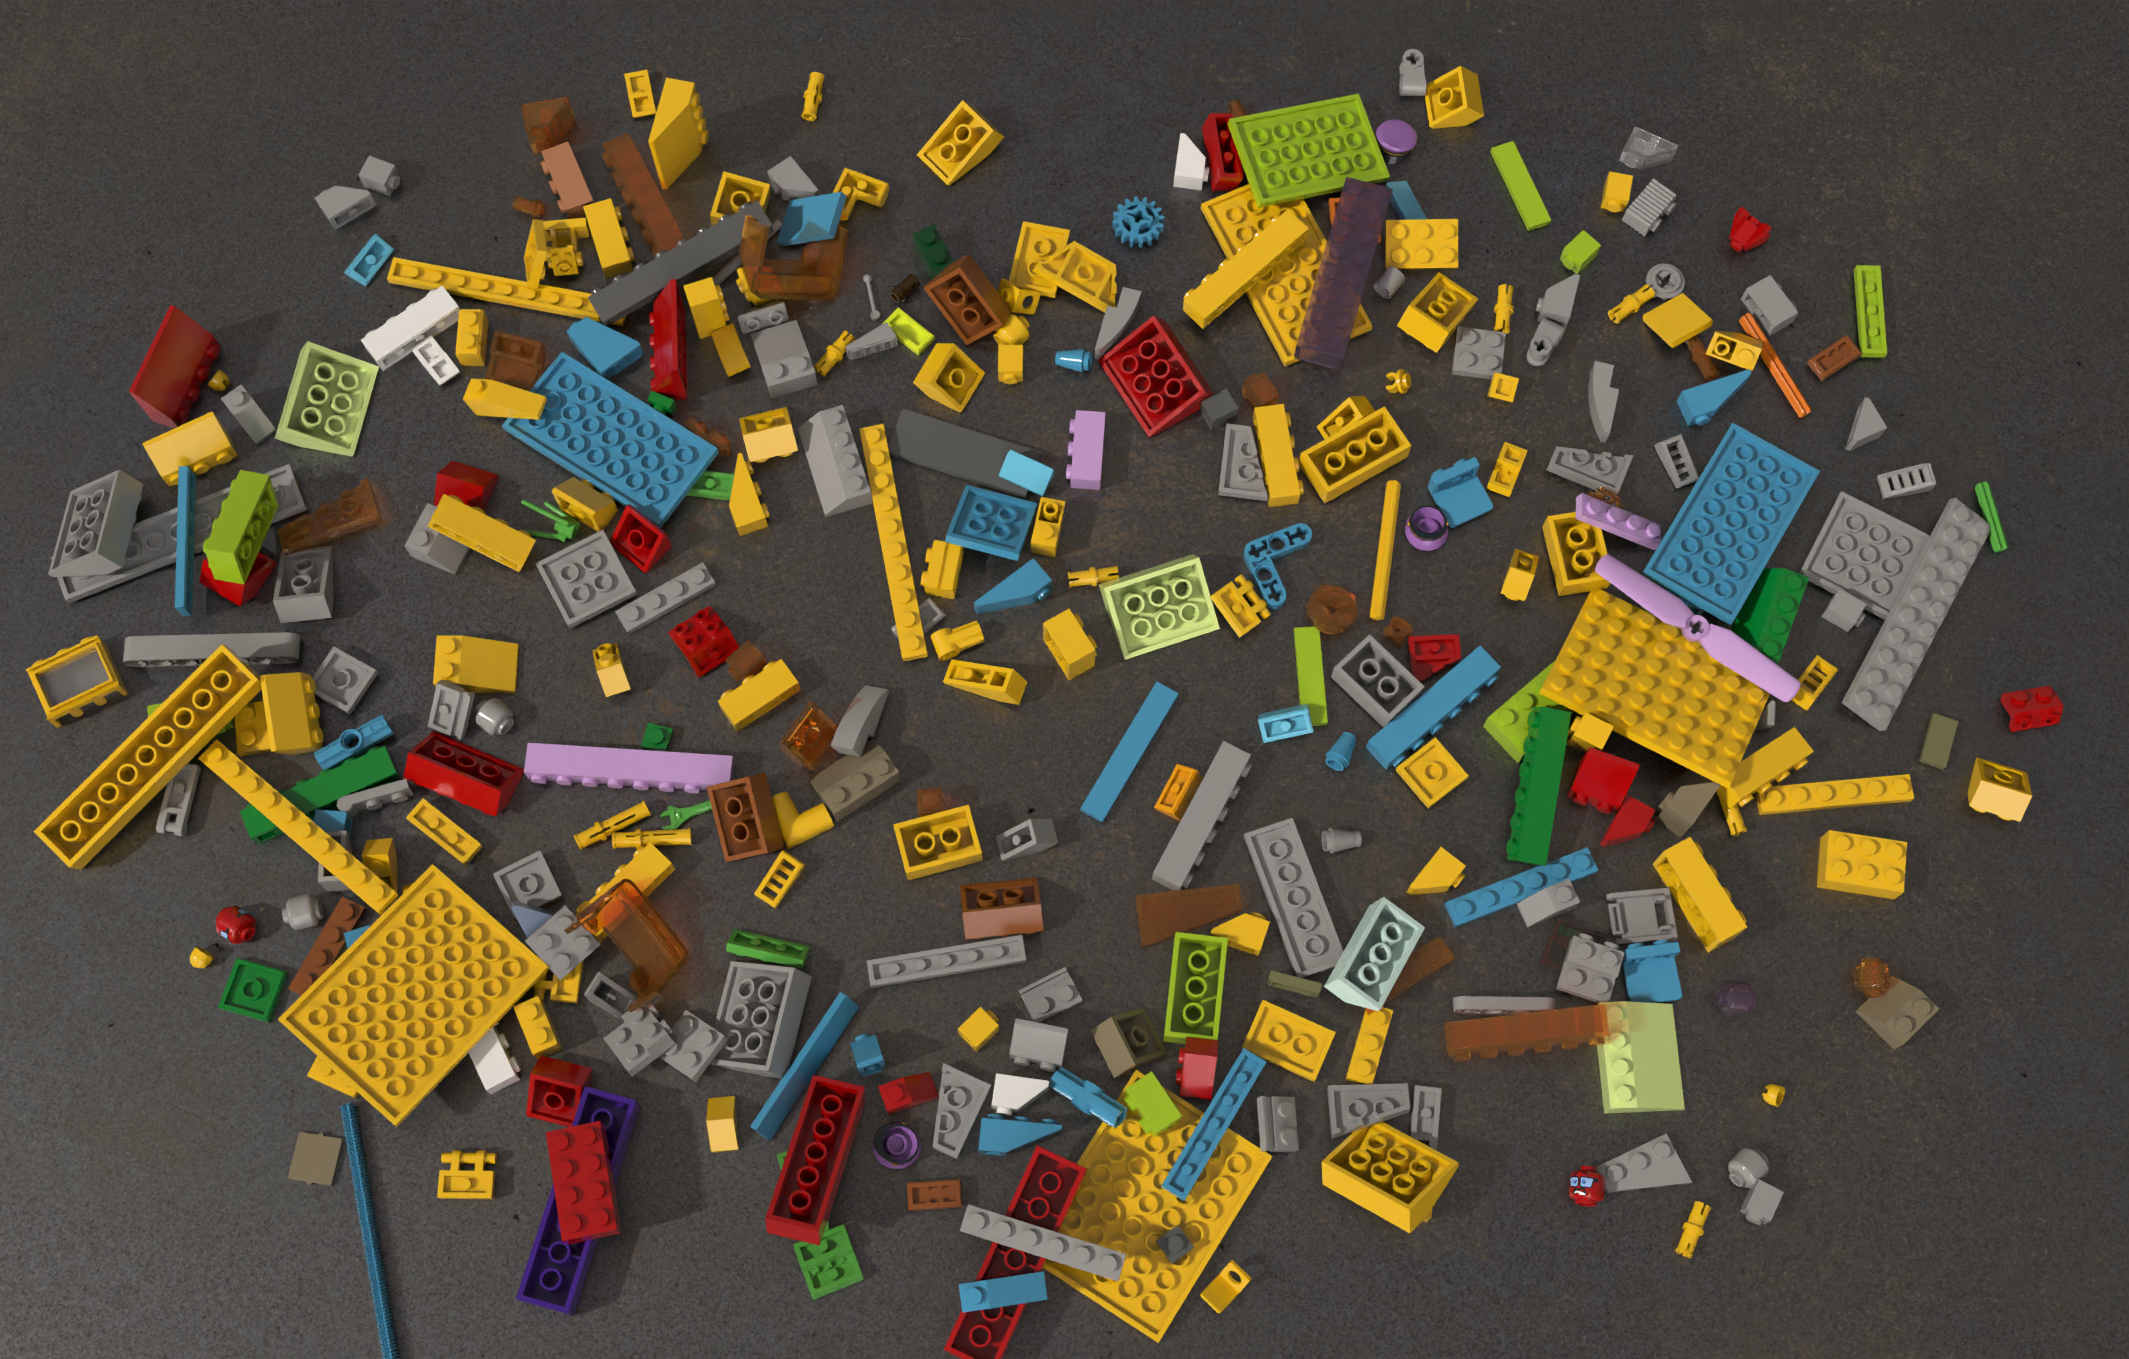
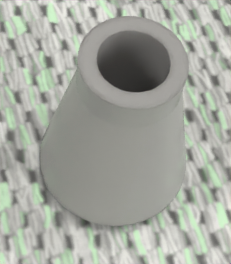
M1329 828L1328 831L1322 832L1321 837L1323 850L1329 851L1331 854L1353 847H1360L1362 842L1359 831L1353 832Z

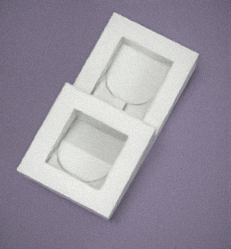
M432 335L411 348L412 352L439 386L460 373Z

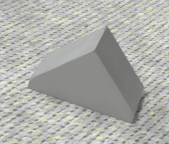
M1865 397L1858 406L1846 450L1851 451L1880 438L1887 429V426L1869 398Z
M600 972L596 974L584 993L591 1003L623 1020L621 1016L629 1011L638 999Z

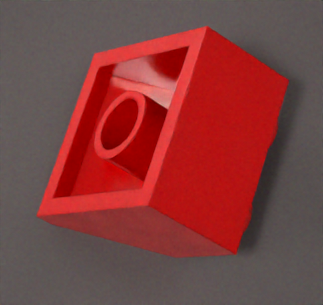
M258 552L245 584H238L214 579L206 557L203 559L199 583L241 607L258 594L276 566V561Z
M541 1055L530 1073L526 1116L572 1127L584 1087H590L592 1068Z

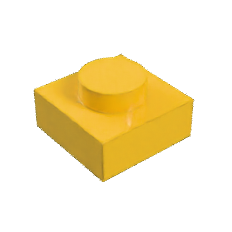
M1496 372L1493 373L1487 397L1512 403L1519 378Z

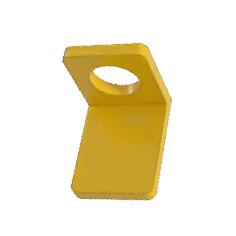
M1004 278L1001 279L997 291L1013 313L1035 314L1041 292L1020 289ZM1027 296H1032L1031 305L1023 308V300Z
M1231 1260L1200 1296L1220 1314L1251 1281V1277ZM1230 1271L1236 1272L1240 1276L1241 1282L1234 1280Z

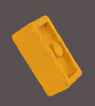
M1177 764L1154 808L1181 821L1204 777L1196 769Z

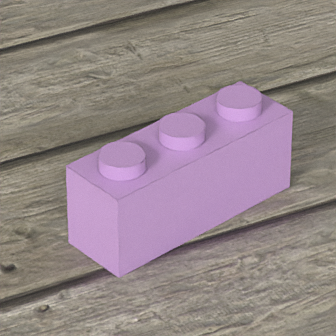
M1076 410L1075 419H1070V434H1074V442L1069 441L1068 456H1072V464H1067L1066 479H1071V488L1100 490L1105 412Z

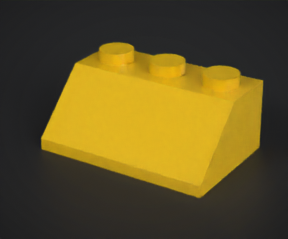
M213 411L142 443L160 476L169 487L178 485L180 466H188L195 475L206 473L209 468L218 464L228 463L233 457L238 456L228 431Z
M301 672L261 675L260 681L271 752L296 756L323 748L324 736L321 728H319L318 717L320 716V710L315 702L314 692L316 691V684L312 676Z

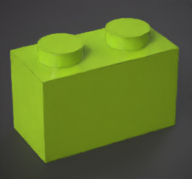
M1152 1071L1125 1089L1124 1094L1126 1097L1123 1100L1131 1112L1137 1111L1141 1117V1120L1138 1122L1147 1135L1151 1132L1155 1138L1181 1120L1182 1115Z

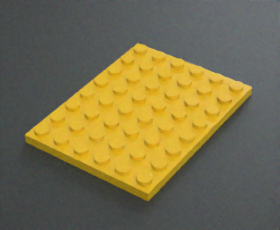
M1600 588L1591 589L1539 694L1581 715L1586 712L1614 726L1613 731L1726 788L1731 785L1770 695L1764 689L1713 659L1699 642L1687 640L1682 634V629L1664 623L1656 616Z
M432 864L278 1020L397 1128L545 974L549 967Z
M1135 1070L1116 1100L1128 1109L1126 1118L1116 1129L1102 1122L1077 1164L1089 1170L1060 1231L1062 1234L1127 1254L1119 1281L1049 1259L1044 1269L1159 1343L1273 1156L1265 1151H1261L1259 1147L1227 1128L1185 1201L1161 1188L1203 1117L1204 1112L1163 1087L1182 1115V1118L1155 1138L1151 1132L1147 1135L1138 1122L1141 1120V1117L1137 1111L1131 1112L1123 1100L1126 1097L1124 1094L1125 1089L1145 1076ZM1178 1225L1194 1248L1171 1264L1156 1244V1241Z

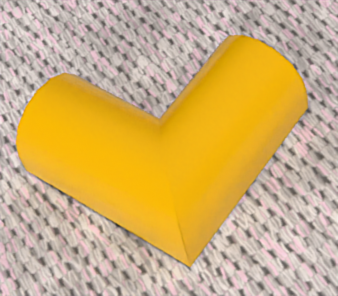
M845 167L833 193L842 192L847 196L840 220H848L857 199L881 208L889 193V183Z
M781 792L772 796L782 839L788 850L834 827L833 821L823 803L799 814L788 792Z

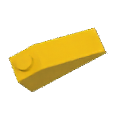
M472 378L463 397L466 404L478 416L540 420L547 402L545 396L494 380Z
M952 659L943 683L999 702L1017 705L1020 704L1027 685V681L1014 669Z

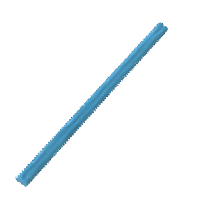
M354 1102L342 1105L340 1109L341 1115H343L342 1118H344L342 1122L343 1128H345L344 1131H346L344 1135L347 1138L345 1140L347 1141L346 1144H348L347 1151L350 1154L348 1156L350 1158V1167H352L350 1170L352 1171L351 1174H353L352 1177H354L352 1179L353 1187H355L354 1190H356L354 1193L356 1194L355 1197H357L356 1200H358L356 1204L359 1207L357 1209L359 1210V1220H361L359 1223L361 1224L360 1227H362V1237H364L362 1240H364V1250H366L365 1257L368 1260L366 1264L369 1267L367 1270H369V1280H371L370 1284H372L370 1287H372V1297H374L373 1301H375L373 1304H375L374 1311L377 1314V1328L380 1331L378 1333L380 1335L379 1338H381L379 1341L381 1342L380 1345H382L381 1348H383L381 1350L383 1352L382 1355H384L382 1358L399 1359L396 1358L399 1354H395L398 1352L395 1351L398 1347H394L397 1345L394 1342L397 1341H393L396 1337H392L395 1335L392 1334L395 1330H391L394 1328L391 1325L394 1324H390L393 1320H390L392 1317H389V1315H392V1313H388L391 1311L388 1308L391 1307H387V1305H390V1303H387L389 1300H386L389 1296H385L388 1294L385 1293L388 1290H384V1288H387V1286H384L387 1283H383L386 1281L383 1280L385 1276H382L385 1273H381L384 1271L381 1269L384 1266H380L383 1264L380 1261L383 1260L379 1259L382 1256H379L381 1253H378L381 1249H377L380 1247L377 1246L380 1243H376V1241H379V1239H376L378 1236H375L378 1233L374 1232L377 1231V1229H374L377 1226H373L376 1224L373 1223L376 1220L372 1219L375 1217L372 1216L375 1213H371V1211H374L371 1209L373 1206H370L373 1203H369L372 1201L369 1199L372 1196H368L371 1194L368 1191L371 1190H367V1188H370V1186H367L369 1183H366L369 1180L365 1179L368 1178L365 1176L368 1173H364L367 1171L364 1170L367 1167H363V1165H366V1163H363L365 1160H362L365 1158L362 1157L364 1154L361 1153L364 1150H360L363 1148L360 1147L363 1144H359L362 1141L359 1140L361 1137L358 1136L361 1134H358L360 1131H357V1129L360 1128L356 1127L359 1126V1124H356L359 1121H355L358 1119L355 1116L358 1115L354 1114L357 1113V1111H354L356 1108H353L356 1105L352 1104Z

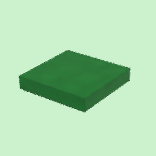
M236 958L218 1008L270 1023L288 972Z

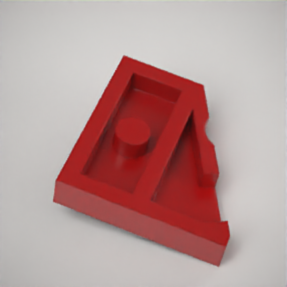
M1459 634L1409 636L1407 639L1410 673L1420 683L1461 660Z

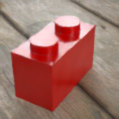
M1186 1037L1185 1047L1179 1048L1178 1063H1183L1182 1069L1177 1068L1175 1084L1180 1085L1179 1096L1212 1098L1218 1040Z

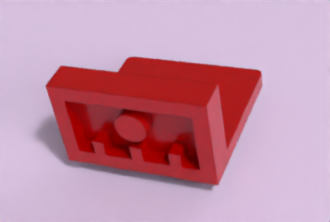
M711 606L698 611L694 616L676 625L675 628L668 632L671 639L685 655L698 678L741 651L730 629Z

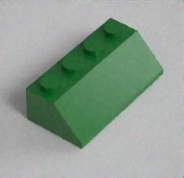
M1764 568L1737 614L1731 631L1778 665L1809 577L1786 568Z

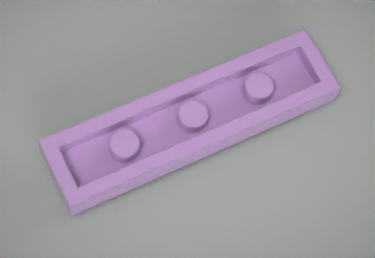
M1584 493L1576 497L1577 520L1652 550H1656L1661 542L1660 524Z

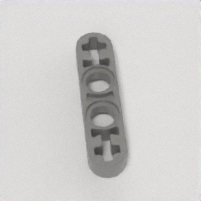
M1458 996L1453 998V1012L1461 1014L1550 1015L1556 1013V999L1550 997Z

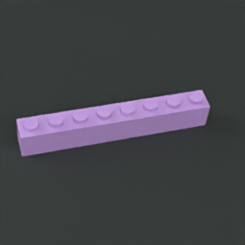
M528 743L524 773L528 779H531V782L544 784L547 780L556 781L560 785H571L572 782H578L587 787L607 784L608 787L615 789L623 788V785L633 786L637 790H648L649 787H656L664 792L684 789L687 793L696 794L700 793V790L707 791L708 786L734 780L736 763L733 756Z

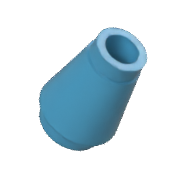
M1086 349L1057 351L1055 364L1084 373V371H1090L1092 352Z
M1343 732L1342 736L1326 753L1325 762L1330 768L1336 771H1343L1344 768L1349 766L1357 740L1356 737L1349 732Z

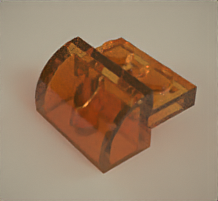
M495 330L489 351L491 359L485 379L530 391L537 382L540 370L543 371L546 358L544 343Z

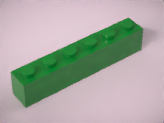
M1532 707V711L1528 715L1527 723L1529 730L1523 744L1525 754L1519 768V776L1521 778L1519 788L1515 793V813L1512 815L1510 822L1512 832L1506 846L1507 860L1546 866L1572 712L1548 707Z
M378 746L368 750L367 754L359 758H349L343 762V765L337 768L325 769L317 777L310 780L303 779L298 781L294 787L286 791L279 790L278 792L311 819L315 817L316 809L331 811L338 809L337 802L343 796L402 780V777L391 752L386 746ZM248 804L246 809L240 811L248 834L256 844L259 845L284 833L251 804Z

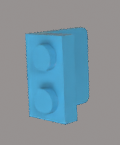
M1476 457L1469 460L1467 458L1461 459L1453 467L1446 470L1445 468L1438 469L1430 478L1427 488L1438 508L1445 514L1448 526L1451 528L1486 514L1493 508L1490 498L1476 475L1480 466Z
M1663 939L1653 942L1654 945L1644 946L1643 943L1628 945V949L1624 951L1622 968L1630 1002L1661 1003L1676 1001L1682 997L1675 957L1680 953L1678 942L1670 943L1669 939Z

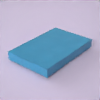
M842 192L790 200L777 243L781 246L833 239L847 196Z

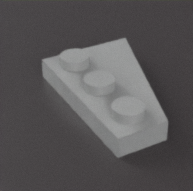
M1226 423L1218 495L1267 501L1268 495L1263 482L1262 470L1259 466L1251 426Z
M1556 446L1547 471L1616 499L1634 455L1625 454L1624 457L1612 456V453L1609 452L1594 454L1588 453L1584 449Z
M943 1063L933 1149L958 1159L991 1089V1085Z
M1408 1083L1328 1085L1327 1088L1331 1139L1409 1113L1410 1111Z
M1667 1133L1596 1167L1597 1173L1605 1177L1606 1193L1692 1183Z

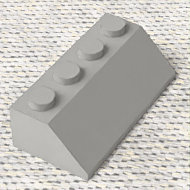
M843 405L818 412L798 428V432L825 517L872 504L871 491Z

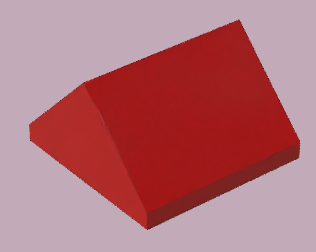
M451 461L437 473L434 506H438L442 496L445 494L460 498L463 504L471 508L478 507L485 511L499 475Z
M630 504L626 506L609 541L613 548L644 573L649 572L672 547L667 533Z

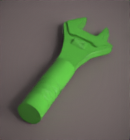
M710 800L688 808L668 806V810L663 812L660 818L670 816L671 825L664 826L662 829H678L689 818L712 810Z

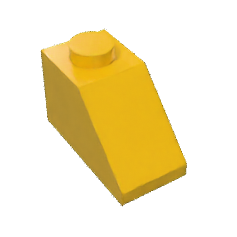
M1352 396L1347 398L1317 428L1324 439H1327L1375 412L1365 396Z
M1515 548L1501 593L1511 600L1525 601L1535 576L1539 556Z
M1440 847L1409 886L1407 893L1410 895L1447 892L1451 886L1456 888L1465 877L1462 872L1466 865Z
M1251 912L1250 915L1244 913L1213 928L1210 936L1228 938L1227 946L1259 956L1270 921L1265 920L1266 917L1258 913Z

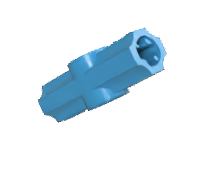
M383 714L357 729L345 730L339 739L314 752V755L323 770L328 768L334 769L349 758H359L365 755L369 748L389 738L394 733ZM359 739L357 746L349 748V744L353 740Z
M1062 1067L1052 1076L1049 1087L1069 1099L1074 1106L1090 1116L1093 1114L1115 1129L1126 1118L1128 1109L1107 1096L1101 1088L1088 1080L1083 1081Z

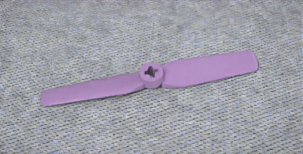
M1606 554L1597 562L1595 567L1596 573L1664 623L1682 629V634L1687 640L1699 642L1713 659L1783 702H1789L1798 693L1800 681L1731 630L1713 624L1709 625L1704 617L1695 615L1680 598L1611 555ZM1696 623H1698L1700 625L1699 630L1701 631V633L1696 632L1695 634H1693L1691 632L1692 627L1690 626V624L1695 625Z

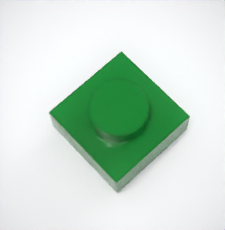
M654 391L650 393L648 397L649 405L663 415L673 418L677 411L674 400Z
M648 722L641 748L644 750L668 752L674 730Z

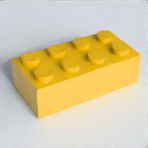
M1384 406L1301 452L1299 466L1325 504L1407 458L1412 445Z
M1691 837L1663 851L1654 861L1653 866L1667 888L1669 887L1670 893L1708 953L1735 939L1747 928L1744 914L1739 909L1736 910L1731 902L1730 892L1726 887L1721 886L1717 880L1716 870L1711 864H1707L1703 857L1701 846L1697 842H1693Z

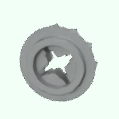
M1664 263L1652 267L1647 273L1645 280L1649 288L1652 287L1655 297H1660L1663 301L1681 294L1685 285L1682 272L1677 267ZM1669 276L1668 285L1661 288V281Z

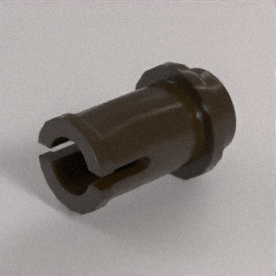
M910 273L900 284L891 287L889 292L891 298L896 303L905 302L906 297L920 286L918 278Z

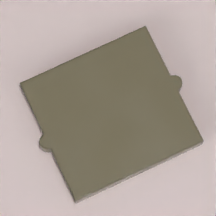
M299 1132L288 1179L304 1181L308 1185L316 1183L332 1186L344 1139L328 1137L323 1133L316 1135Z

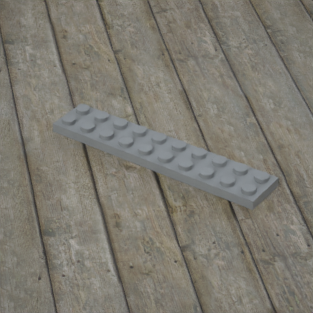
M290 464L264 473L270 475L279 504L272 523L308 510ZM230 487L196 500L194 554L203 551L204 541L206 538H209L212 532L213 522L221 513L222 502L225 498L227 499ZM178 507L133 524L130 535L131 541L125 555L126 562L121 569L106 575L57 577L65 601L68 603L77 601L176 562Z
M1957 498L1949 499L1841 702L1878 731H1884L1888 727L1990 532L1989 523Z

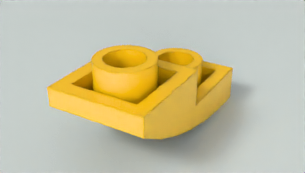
M733 323L711 333L728 377L751 367Z

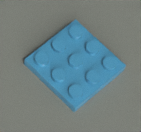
M966 485L947 531L945 542L1018 561L1037 510V503Z

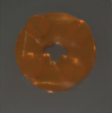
M1323 584L1310 596L1306 605V613L1308 618L1309 616L1314 622L1313 625L1319 631L1331 635L1339 634L1341 631L1349 629L1357 617L1356 598L1353 593L1347 592L1343 588ZM1326 606H1333L1337 611L1331 614L1329 613L1330 609L1326 608Z

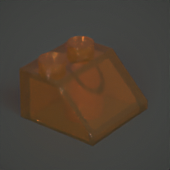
M568 96L521 105L524 129L534 154H542L541 151L562 144L577 125Z
M810 701L780 740L779 749L793 763L812 771L831 746L838 726L813 701Z

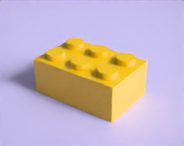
M1576 512L1547 516L1542 529L1558 595L1564 596L1589 592L1591 589L1599 588L1608 589L1610 582L1595 571L1597 562L1607 554L1602 530L1577 520Z
M969 805L893 824L908 881L983 861Z
M1828 830L1820 838L1817 888L1896 899L1904 893L1907 842Z

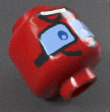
M240 906L226 907L216 917V931L232 944L237 945L249 941L255 934V917Z
M1580 1166V1170L1573 1171L1570 1175L1569 1197L1575 1200L1576 1205L1596 1207L1597 1203L1604 1199L1605 1177L1597 1173L1596 1167Z

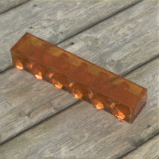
M627 132L603 143L602 146L605 152L601 154L607 168L612 167L614 172L611 175L616 186H622L624 191L621 194L626 205H632L634 210L631 213L636 224H642L644 229L641 232L646 243H652L654 249L651 251L654 258L656 254L663 250L670 251L677 247L676 243L684 239L629 133Z
M1605 1004L1444 1023L1448 1056L1455 1058L1456 1062L1469 1061L1471 1056L1481 1055L1482 1059L1498 1057L1497 1053L1508 1052L1509 1056L1522 1055L1524 1050L1535 1049V1052L1542 1053L1551 1051V1047L1562 1046L1564 1050L1575 1049L1581 1043H1589V1046L1605 1045V1041L1611 1040Z

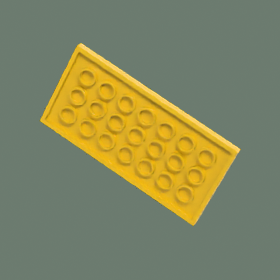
M1248 184L1201 204V210L1223 252L1229 259L1236 255V251L1241 245L1250 243L1260 229L1263 228L1265 230L1277 214L1282 215L1287 210L1291 211L1309 228L1307 239L1245 292L1285 367L1372 330V323L1304 199L1258 208L1251 187Z

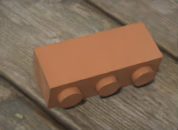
M567 141L541 151L544 161L540 163L545 175L550 174L552 180L548 182L553 194H559L561 200H558L557 204L562 215L567 213L569 219L586 216L583 206L593 204L594 201L569 142Z

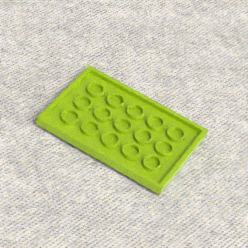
M1359 94L1231 118L1227 123L1258 208L1387 182L1390 178Z

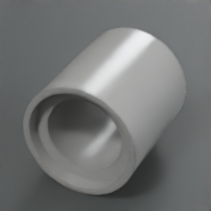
M1389 266L1374 283L1373 287L1380 296L1390 299L1403 284L1405 277L1397 268Z

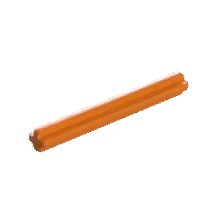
M1751 313L1743 315L1739 320L1740 324L1749 337L1763 341L1760 356L1798 417L1807 416L1812 411L1811 407Z

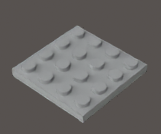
M1841 491L1799 574L1809 577V582L1833 594H1836L1839 589L1844 590L1866 603L1864 610L1886 620L1930 535Z

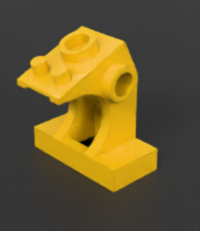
M586 218L543 221L544 230L548 232L547 241H552L550 257L547 261L548 268H553L554 276L579 274V266H583L582 251H579L578 239L590 238V229Z

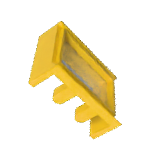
M98 635L86 637L79 644L71 648L61 649L56 655L48 659L38 660L26 669L47 715V720L56 728L62 726L59 720L60 717L68 713L73 717H79L83 715L81 707L91 702L98 706L107 703L105 696L116 690L123 696L128 694L106 643Z

